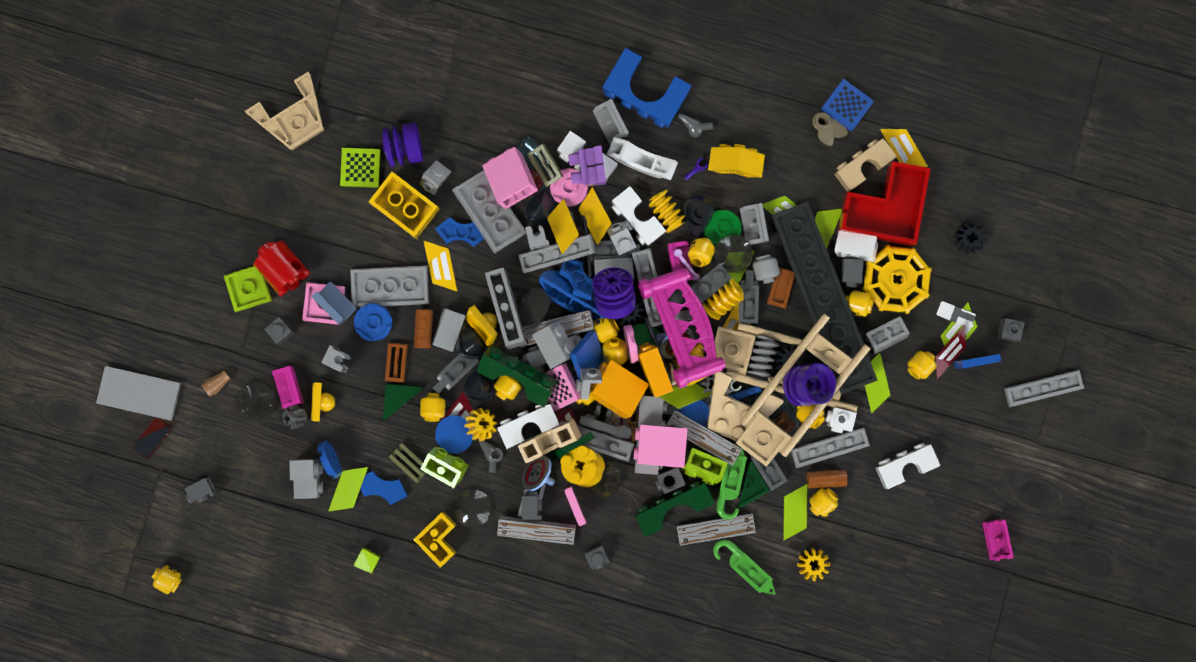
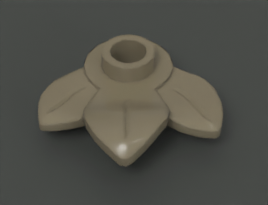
M819 112L813 117L812 124L818 130V138L825 145L832 146L834 138H842L848 134L847 129L824 112ZM820 119L823 120L824 125H820L818 121Z

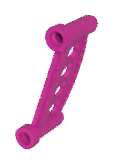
M681 268L650 280L645 278L638 281V287L643 299L652 297L680 368L673 370V376L679 389L686 387L687 383L718 373L726 368L723 358L716 356L714 335L707 313L699 298L687 283V280L690 279L687 268ZM679 289L682 291L685 303L679 304L667 300L675 290ZM683 307H687L690 311L689 315L692 316V321L686 322L674 318ZM690 325H695L697 328L696 332L700 337L694 340L681 336ZM697 343H702L704 346L703 350L707 355L701 358L689 355V353Z

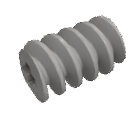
M756 335L761 341L754 342L758 349H752L756 356L750 357L754 363L748 365L752 371H747V373L768 377L771 374L766 369L773 368L768 362L775 361L770 355L777 354L772 348L779 347V345L773 339Z

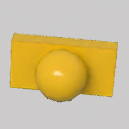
M475 305L470 307L465 317L466 321L487 346L492 345L497 336V332L494 330L497 327L496 316L492 313H484L482 315Z
M313 383L312 421L320 422V410L328 412L335 407L333 395L329 393L321 394L322 383Z

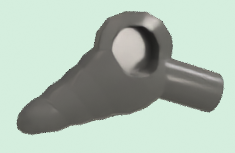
M678 114L679 119L685 124L692 137H699L704 130H713L712 122L701 123L698 119Z
M485 440L479 441L485 458L489 461L488 472L496 473L497 462L503 458L502 450L495 448Z

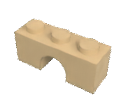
M884 138L880 141L875 139L867 145L869 149L864 153L860 150L852 156L854 160L849 164L845 161L837 167L838 172L834 175L847 192H850L866 180L861 172L863 163L870 162L880 170L897 157Z
M571 419L523 441L518 445V448L525 463H528L551 450L577 441L582 435L575 420Z

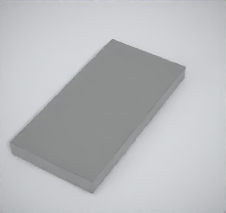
M484 170L452 190L494 254L526 234V230L511 208L505 209L497 203Z
M427 266L350 269L352 304L356 308H361L369 303H379L383 306L429 304Z
M105 366L96 404L173 420L181 383Z

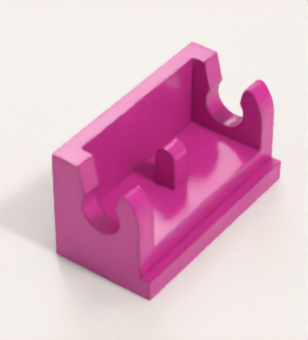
M687 241L667 245L672 271L686 268L679 257L674 256L673 252L675 249L682 251V256L693 269L687 255L689 250ZM688 270V272H689V274H690V279H689V280H693V275H692V274L690 273V271Z
M293 366L272 371L282 408L285 409L292 405L304 403Z
M1000 518L982 522L989 559L1000 561V559L1014 558L1006 520Z

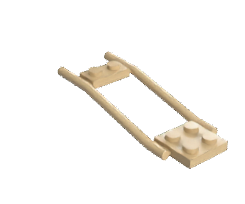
M825 313L740 421L747 429L736 441V444L766 467L778 452L785 457L788 456L829 403L816 405L793 437L758 411L805 349L840 374L836 379L834 395L870 350L864 344L855 357L851 359V357L819 334V331L830 319Z
M739 323L737 331L718 326L715 338L716 356L723 358L727 369L726 374L731 375L732 380L765 389L770 382L746 376L756 335L799 346L802 342V339L744 323ZM778 384L774 391L785 394L783 386ZM839 390L826 405L854 413L857 412L858 408L857 405L839 401L841 396Z

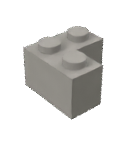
M559 321L548 325L532 335L550 369L570 360V353L582 340L579 333L568 338Z
M296 459L290 461V480L294 482V499L319 498L320 494H323V482H320L323 466L319 459Z

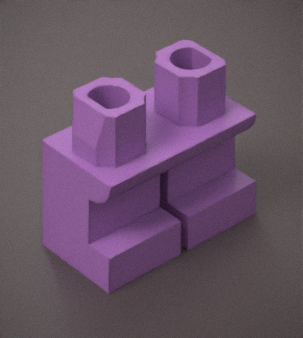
M601 146L578 149V152L568 155L569 165H580L581 168L579 172H571L572 184H583V186L606 184Z

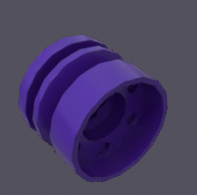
M416 122L403 124L402 133L398 132L395 125L392 126L393 135L390 134L388 127L383 128V149L390 167H396V158H398L400 166L404 165V156L408 157L411 164L423 162L422 146Z
M611 267L603 269L594 276L592 287L597 312L608 319L624 318L631 314L636 306L631 274L625 269Z
M815 363L795 366L785 374L783 380L785 396L795 406L825 404L834 396L836 389V380L833 372L824 364Z

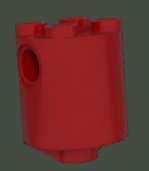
M282 240L267 242L257 251L259 253L258 258L253 263L254 267L280 297L284 296L289 289L294 291L300 286L299 281L304 280L310 275L309 270Z

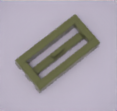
M545 144L527 153L546 187L564 177ZM540 150H542L543 154L545 155L546 159L548 160L549 164L551 165L552 169L557 175L556 177L552 172L551 168L549 167L548 163L546 162L545 158L543 157L542 153L540 152ZM535 153L537 154V156H538V158L540 159L542 165L544 166V168L546 169L547 173L549 174V176H550V178H551L550 181H549V179L547 178L546 174L544 173L543 169L541 168L540 164L538 163L537 159L535 158V156H534Z
M401 443L389 458L418 483L426 472H422L400 451L403 449L421 467L424 462L405 444ZM398 455L401 459H403L415 472L419 474V476L416 477L395 456Z

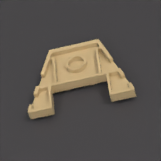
M309 72L294 80L304 98L274 117H269L260 102L245 111L246 114L290 150H294L324 131Z
M720 371L714 374L715 378L712 387L707 428L737 441L747 429L740 421L752 406L725 395L732 376ZM771 394L758 411L768 418L784 400Z

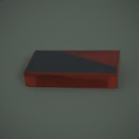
M156 417L132 448L144 458L149 459L172 428Z

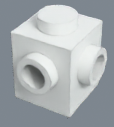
M831 407V411H827L825 421L828 422L827 426L832 427L831 431L842 433L843 430L852 432L857 413Z

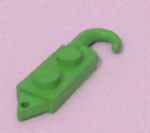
M743 449L733 465L727 464L721 482L716 507L718 515L726 520L735 518L739 512V509L736 508L732 514H727L724 511L725 500H733L739 495L747 460Z
M723 539L715 544L713 553L716 559H720L718 549L721 546H726L733 552L729 559V564L759 593L776 594L772 584L773 579L732 541Z

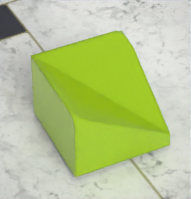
M364 547L353 566L373 573L381 556Z

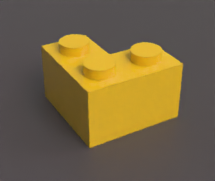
M720 144L719 147H711L708 170L720 174H737L744 177L762 178L765 155L757 153V149H745V145L734 144V147Z
M444 511L413 539L440 568L456 553L443 538L457 524Z

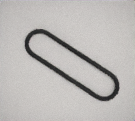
M581 215L579 219L580 237L583 236L582 219L584 220L585 235H588L587 220L584 215ZM587 255L589 270L588 277L591 278L592 272L590 255ZM584 256L582 257L583 270L586 274V264Z

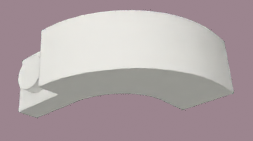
M615 137L607 153V156L659 179L671 180L678 164L675 160L649 153L629 141Z

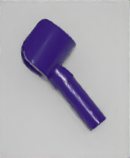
M700 158L693 170L684 177L686 180L698 171H704L707 168L708 164L705 167L699 165L703 158Z

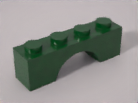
M492 345L483 354L477 369L478 373L492 380L500 376H510L517 379L524 386L527 399L542 407L546 406L558 383L551 376L540 372L533 366L527 365Z
M697 481L689 485L690 489L684 492L680 489L672 493L673 497L667 500L663 497L655 501V505L650 508L646 505L638 509L635 517L644 536L647 537L663 529L664 515L670 508L676 505H687L697 512L714 505L715 503L706 484Z

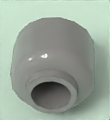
M771 255L758 257L753 263L756 280H763L764 284L774 282V278L780 274L777 259L771 257Z

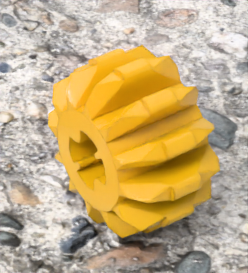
M478 408L476 411H471L469 413L470 416L465 418L468 423L464 427L469 429L466 434H472L473 440L477 438L479 441H484L485 438L490 439L492 434L497 431L493 427L497 425V422L492 420L495 415L489 416V410L483 411L482 408Z
M811 548V554L804 550L805 558L799 555L798 558L803 563L799 562L797 566L803 567L799 570V573H806L805 579L808 580L811 576L812 581H816V575L820 579L824 578L821 574L822 571L828 574L829 571L824 566L828 567L830 563L824 562L828 559V556H822V550L819 549L816 553L815 548ZM814 560H816V564H818V566L816 568L813 567V569H811L812 566L809 565V563L811 561L814 562Z

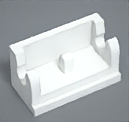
M839 231L835 253L837 257L875 262L878 248L877 236Z

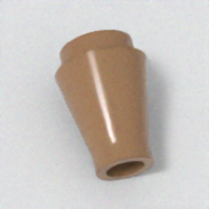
M223 370L221 373L204 380L201 386L210 397L212 395L216 396L231 379Z

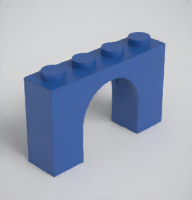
M625 48L602 87V91L605 92L604 95L612 100L618 99L621 101L620 104L627 109L632 107L638 111L637 114L645 119L648 117L653 119V123L658 127L664 128L665 126L669 128L692 85L675 76L662 98L654 102L639 100L631 91L630 81L641 63L642 57Z

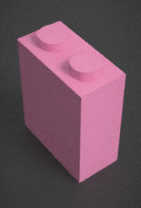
M516 147L507 149L503 154L490 159L482 165L497 203L505 209L538 191L524 156Z
M640 425V428H636L635 440H639L638 448H634V459L637 460V464L684 468L687 428Z

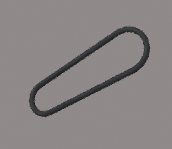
M644 317V321L650 334V337L652 339V342L658 348L664 367L668 374L669 380L672 384L671 376L669 374L666 363L660 351L659 345L653 333L652 327L649 323L648 318Z

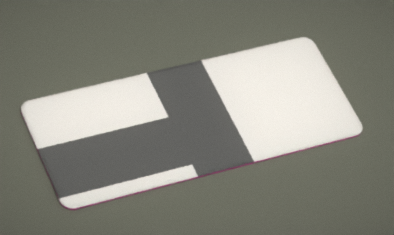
M943 301L937 311L938 316L963 326L965 324L968 328L972 327L976 316L974 313Z

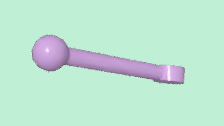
M675 249L673 252L674 256L679 257L693 275V280L698 281L700 275L696 274L682 256V251Z

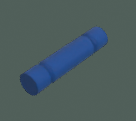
M753 386L728 396L739 400L761 392V388Z

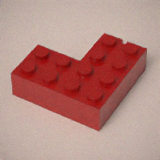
M892 161L888 165L883 198L852 192L844 194L841 211L845 213L840 215L838 232L877 236L878 240L909 246L916 245L931 168Z

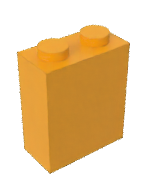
M649 342L639 345V362L653 396L657 398L674 391L658 348Z
M613 360L602 362L598 367L601 370L602 383H591L589 396L622 418H630L649 384Z

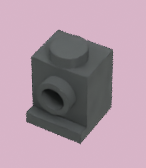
M538 346L528 349L529 353L522 355L524 363L534 368L547 364Z
M210 477L204 478L185 488V497L189 503L195 501L201 503L209 499L208 495L212 497L218 494Z
M526 492V495H522V520H541L542 514H538V511H542V500H538V492Z
M599 545L584 553L592 570L602 568L610 562L603 545Z

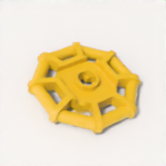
M888 244L876 254L875 262H865V280L862 289L871 295L879 311L909 314L910 310L930 296L928 292L932 269L927 266L915 248L894 247ZM893 254L906 255L907 258L902 261L896 260ZM888 256L889 262L883 267L876 265ZM911 259L914 260L921 271H916L909 263ZM873 269L878 271V281L876 284H872ZM923 274L922 286L920 289L917 287L916 282L918 279V275ZM894 275L902 276L900 279L901 284L893 282ZM879 287L885 294L883 301L873 288ZM913 291L918 293L916 297L907 303L906 297ZM890 298L901 299L902 305L890 304L888 301Z

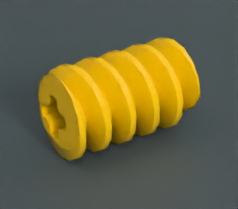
M666 189L650 199L652 201L649 207H656L653 213H660L657 219H664L661 225L663 227L669 226L666 233H670L685 223H682L685 216L677 215L680 209H673L676 202L669 203L672 196L665 197V194L668 192Z
M733 279L729 280L731 286L727 283L724 284L725 291L722 288L718 289L720 295L712 294L714 300L710 297L707 299L708 305L704 302L702 303L708 315L715 320H719L721 315H725L727 311L732 310L733 306H737L738 301L744 300L742 288Z

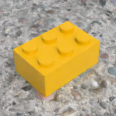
M393 172L389 174L369 200L372 206L416 239L440 210L438 206Z

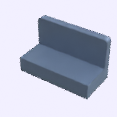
M329 282L320 292L316 291L311 296L339 325L357 310L332 282Z

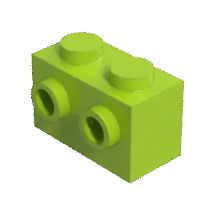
M434 447L428 453L421 470L454 488L462 480L469 465L464 463V460L448 454L445 449Z
M692 448L687 452L685 465L681 470L685 471V474L695 478L697 476L702 478L703 482L714 485L722 480L728 463Z

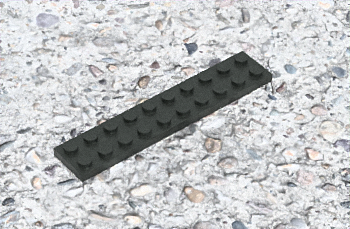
M808 202L772 215L813 324L815 325L824 313L828 315L830 319L819 331V334L853 359L864 344ZM868 354L865 355L839 388L840 394L878 381ZM831 368V371L833 372V375L836 380L840 376V374H838Z

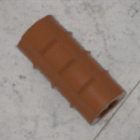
M416 310L414 348L431 349L433 310Z
M846 470L807 472V488L847 486Z

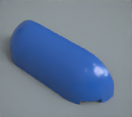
M549 270L541 275L539 283H541L545 291L544 295L574 314L591 310L593 320L605 318L597 312L594 292L590 301L572 295L573 288L571 283L564 276L559 275V271Z

